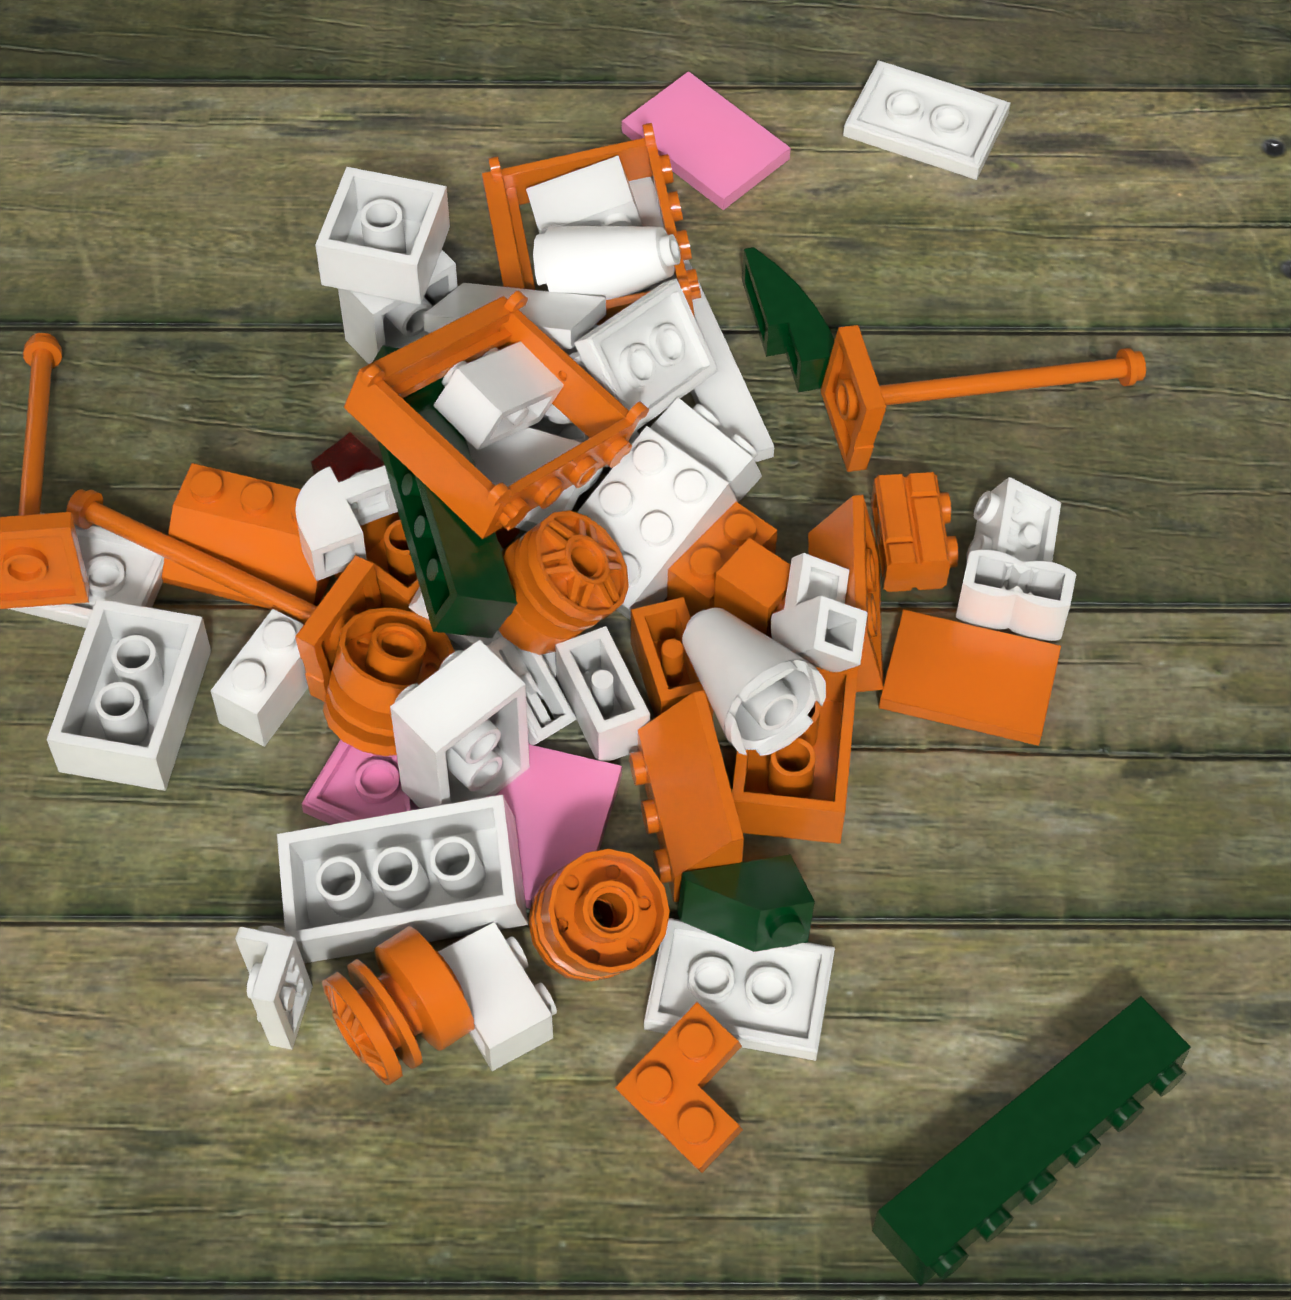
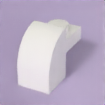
M385 465L374 470L357 472L349 479L341 482L337 481L329 466L313 475L302 487L296 501V519L302 552L315 580L319 581L343 572L355 555L367 560L364 535L360 526L398 512Z
M806 553L793 557L791 559L784 610L772 614L771 635L774 641L810 662L815 667L829 672H841L861 664L868 612L845 604L849 569Z

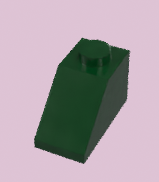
M791 854L683 872L677 914L683 923L750 951L757 952L808 943L815 901Z

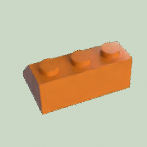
M194 463L191 464L172 507L168 536L316 606L320 604L331 577L316 581L302 552L295 510L297 497L301 489ZM164 558L163 583L271 609Z
M855 495L808 533V554L849 569L845 604L868 612L856 692L883 690L880 556L864 495Z
M704 690L696 691L638 729V751L629 753L635 786L644 784L648 800L641 801L645 830L647 834H657L660 849L653 850L656 875L661 883L669 882L673 902H679L683 872L741 863L743 856L744 836Z

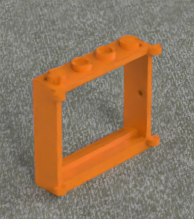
M652 123L642 125L645 138L501 169L498 156L488 158L491 171L482 173L503 287L536 290L519 205L530 203L526 189L619 155L628 181L650 176L653 178L664 229L668 235L673 234L680 249V263L674 265L675 278H677L695 318L692 300L701 298L697 273L695 269H685L684 261L692 259L686 229L676 231L675 222L683 220L677 191L667 192L666 184L674 182L668 154L659 156ZM650 291L606 300V315L596 325H601Z
M519 290L514 292L508 299L502 296L359 369L344 405V408L482 539L502 527L508 530L513 529L524 519L529 511L537 506H540L542 509L549 507L565 489L572 485L576 488L582 487L595 475L597 470L605 465H608L610 468L618 465L632 448L629 439L638 422L645 418L649 412V408L641 401L636 403L630 410L625 408L519 310L528 301V298ZM521 341L564 384L552 404L585 433L589 439L508 487L503 482L495 486L403 398L441 379L454 365L461 361L470 363L482 357L492 348L496 347L501 350Z

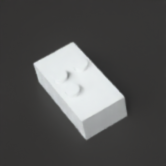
M503 795L277 834L285 931L291 937H295L304 963L374 952L375 947L408 926L419 931L428 942L471 935L493 922L496 923L499 930L528 925L515 817Z

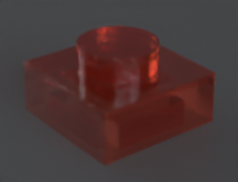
M349 432L311 461L314 475L330 466L337 481L341 482L349 479L357 472L384 466V461Z

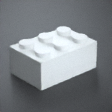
M648 426L644 428L632 443V448L628 455H625L620 463L612 468L577 512L588 516L603 527L621 551L627 566L629 588L624 603L616 610L630 621L631 609L660 603L667 597L668 569L737 501L727 481Z
M96 599L47 737L49 748L59 772L166 791L211 653L203 617Z
M480 639L465 651L458 650L449 655L436 673L420 685L416 683L405 688L398 695L394 704L390 706L401 789L420 809L494 796L530 768L526 684Z

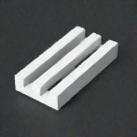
M501 636L486 646L526 684L528 744L535 745L577 720L542 655L524 651L515 646L530 672L525 673L510 646L511 642ZM539 690L543 695V699L546 702L549 710L551 711L555 719L553 721L551 720L540 698L537 695V692Z

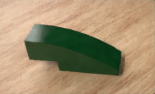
M745 248L743 253L742 282L766 357L786 353L798 393L821 389L835 342L828 325L815 304L785 271L756 248Z

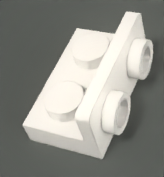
M1008 477L992 491H986L979 498L974 509V518L977 520L975 535L968 548L966 560L968 561L969 552L995 550L1009 554L1022 563L1028 561L1052 562L1061 502Z
M260 926L257 930L239 927L235 940L250 974L247 983V996L254 1005L257 1020L261 1022L271 1046L292 1050L313 987L295 937H291L286 931L273 926Z

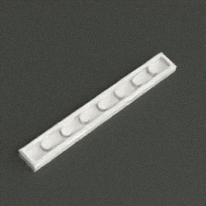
M651 177L629 181L643 226H660L664 228L655 186ZM685 260V269H693L689 260ZM675 273L673 276L645 289V291H651L664 282L676 279ZM699 283L701 298L692 300L695 320L718 371L690 392L695 403L702 405L720 423L717 427L718 430L728 438H731L734 434L741 436L755 449L758 454L754 458L755 462L774 457V444Z

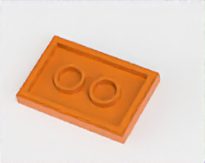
M903 609L879 708L1039 746L1061 646Z

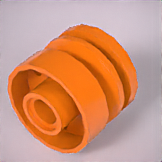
M570 510L553 512L521 538H518L502 550L510 582L515 588L517 605L498 630L504 638L521 650L538 655L556 652V644L579 636L583 631L593 627L601 619L606 618L624 603L629 588L627 566L618 545L607 531L588 516Z
M392 607L376 608L352 616L341 629L334 666L331 670L329 685L325 695L323 713L329 728L343 742L362 752L381 756L397 755L390 706L394 704L398 695L405 688L416 683L420 685L436 673L443 661L455 652L449 637L445 633L433 632L430 620L411 611Z
M604 849L585 853L547 877L532 898L528 923L532 943L546 965L565 978L592 982L611 978L634 969L650 958L666 935L670 910L665 887L652 867L631 853ZM593 907L602 915L603 926L596 921Z
M411 926L406 927L374 948L377 964L381 971L380 976L377 977L369 967L356 959L347 965L348 974L353 986L338 972L322 981L324 993L332 1008L333 1019L341 1035L358 1059L367 1064L386 1085L392 1084L403 1076L396 1054L411 1069L423 1063L416 1035L420 1034L431 1046L441 1051L475 1029L472 1013L454 972L439 952L433 949L419 931Z

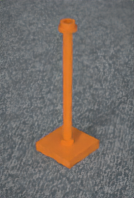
M858 325L838 327L821 387V395L847 472L867 470L874 448L873 445L887 408L886 405L1117 378L1122 386H1133L1136 381H1142L1145 378L1146 363L1141 351L1123 348L1117 352L1114 359L879 385Z
M37 333L29 338L23 350V358L31 366L19 512L18 516L0 517V609L89 602L90 586L72 513L40 514L52 369L58 366L62 360V348L53 335Z
M77 490L71 496L67 505L66 512L72 513L76 526L88 529L95 524L303 623L304 625L295 636L300 658L304 663L305 677L310 695L322 701L325 700L341 629L352 616L369 609L383 608L374 564L356 555L320 604L316 606L103 505L102 494L95 490Z

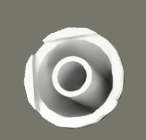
M551 226L542 229L544 233L536 235L533 250L534 269L538 285L547 284L549 292L606 297V300L637 294L673 276L675 271L674 265H678L681 259L679 245L673 234L668 235L665 229L660 226Z
M715 607L702 610L693 615L688 621L682 637L683 646L728 742L740 754L747 755L746 750H756L760 756L770 755L790 745L806 732L813 723V720L808 716L816 701L823 706L826 698V681L813 664L723 608Z

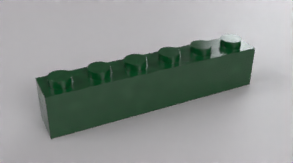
M383 345L373 362L400 348ZM444 377L403 398L476 467L474 460L471 458L465 437L433 406L445 388L442 384ZM378 441L432 631L493 638L517 605L515 588L510 582L502 556V547L497 540L495 532L482 539Z
M1142 996L1138 997L880 1208L876 1213L872 1232L920 1286L925 1284L935 1274L941 1280L946 1279L968 1258L969 1255L965 1251L966 1248L980 1237L986 1242H990L1012 1222L1014 1217L1009 1212L1025 1199L1031 1205H1034L1048 1194L1058 1181L1054 1177L1058 1171L1068 1163L1074 1168H1078L1092 1157L1101 1146V1143L1097 1140L1111 1127L1117 1132L1127 1128L1144 1110V1107L1140 1104L1154 1091L1160 1097L1170 1092L1186 1075L1182 1065L1191 1046Z

